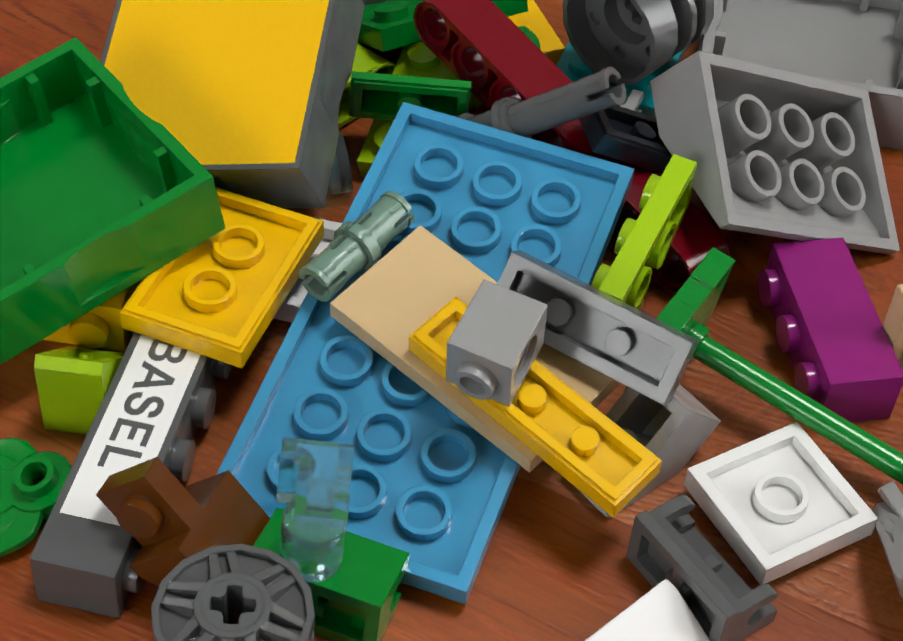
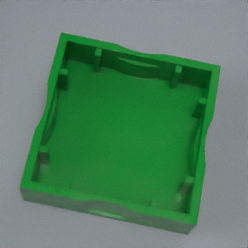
M76 37L0 78L1 365L226 229L213 176L162 124L146 116L133 104L126 94L122 83Z

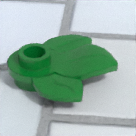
M17 438L0 439V558L21 549L34 539L43 519L49 518L72 468L70 462L63 455L52 451L37 453L28 441Z

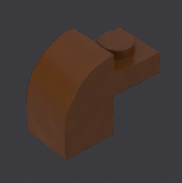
M158 457L109 475L96 494L117 518L120 526L126 532L133 535L143 546L129 567L141 578L158 586L183 559L209 547L233 544L253 546L270 519L229 470L184 487Z

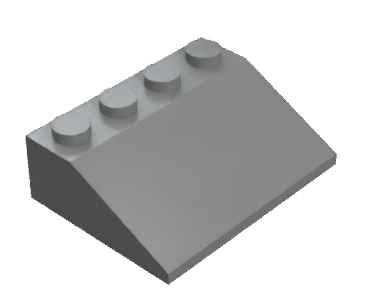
M697 51L650 81L659 137L672 156L676 154L697 162L693 188L719 228L798 241L843 237L849 249L893 255L900 251L867 89L703 51Z

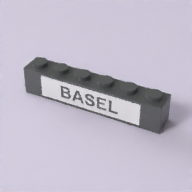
M134 332L31 554L30 564L37 600L120 619L130 593L139 594L146 583L145 579L141 578L129 567L143 546L133 535L126 532L120 526L117 518L96 494L109 475L158 457L178 480L186 481L194 462L195 441L193 440L198 428L207 429L209 427L216 404L215 386L219 378L228 379L233 365Z

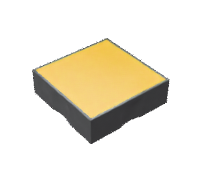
M117 0L100 62L122 83L126 94L133 104L146 116L162 124L213 176L215 187L281 208H324L339 137V104L343 90L351 76L365 5L362 0Z

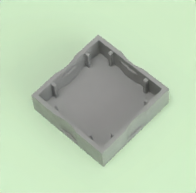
M714 0V18L707 33L700 37L698 51L867 89L879 147L903 150V0Z

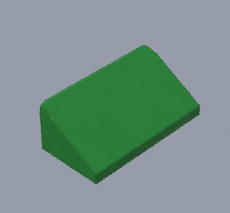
M352 71L349 116L394 120L402 103L406 102L455 117L468 113L471 81Z

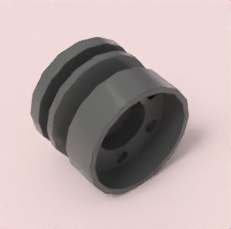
M564 0L562 3L563 24L574 50L583 63L595 73L600 72L606 67L611 66L615 68L621 75L620 79L613 81V83L618 85L622 83L625 85L636 84L653 73L673 56L707 33L714 18V0Z
M233 544L209 547L183 559L161 581L151 606L154 641H315V613L311 588L297 567L272 550L250 545Z

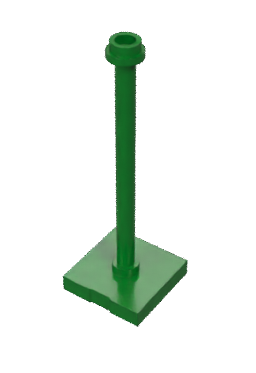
M712 247L688 280L656 318L700 340L689 364L695 359L903 485V453L709 337L711 330L707 328L708 322L735 262L733 258Z

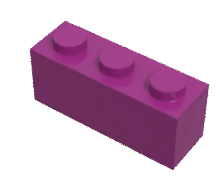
M844 238L773 243L767 267L759 273L758 291L762 304L770 306L776 321L778 346L783 353L788 352L795 369L796 389L850 422L890 418L903 385V370Z

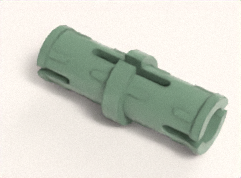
M386 191L360 218H357L353 223L346 221L334 232V240L328 247L299 270V278L305 280L302 282L304 288L314 298L322 302L331 300L356 273L362 269L369 270L381 259V251L386 245L414 222L415 215L409 213L412 210L411 205L400 194L394 191Z

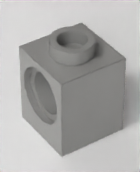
M483 279L447 342L446 381L456 384L462 392L473 398L481 400L492 399L510 407L544 344L548 305Z

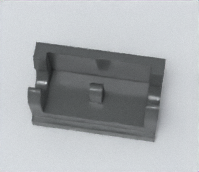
M687 495L677 496L650 512L645 510L636 515L626 557L653 588L663 580L668 579L677 588L710 641H742L774 621L777 609L770 602L778 597V593L769 584L760 585L753 590L695 528L696 521L688 512L694 509L696 505Z

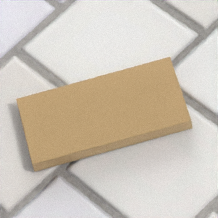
M420 225L330 302L331 317L530 473L542 459L409 350L408 336L455 296L468 306L483 279L498 284V282ZM545 343L535 359L594 407H597L619 383Z

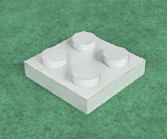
M798 422L688 468L683 484L760 585L773 581L872 535L875 522L878 520V517Z

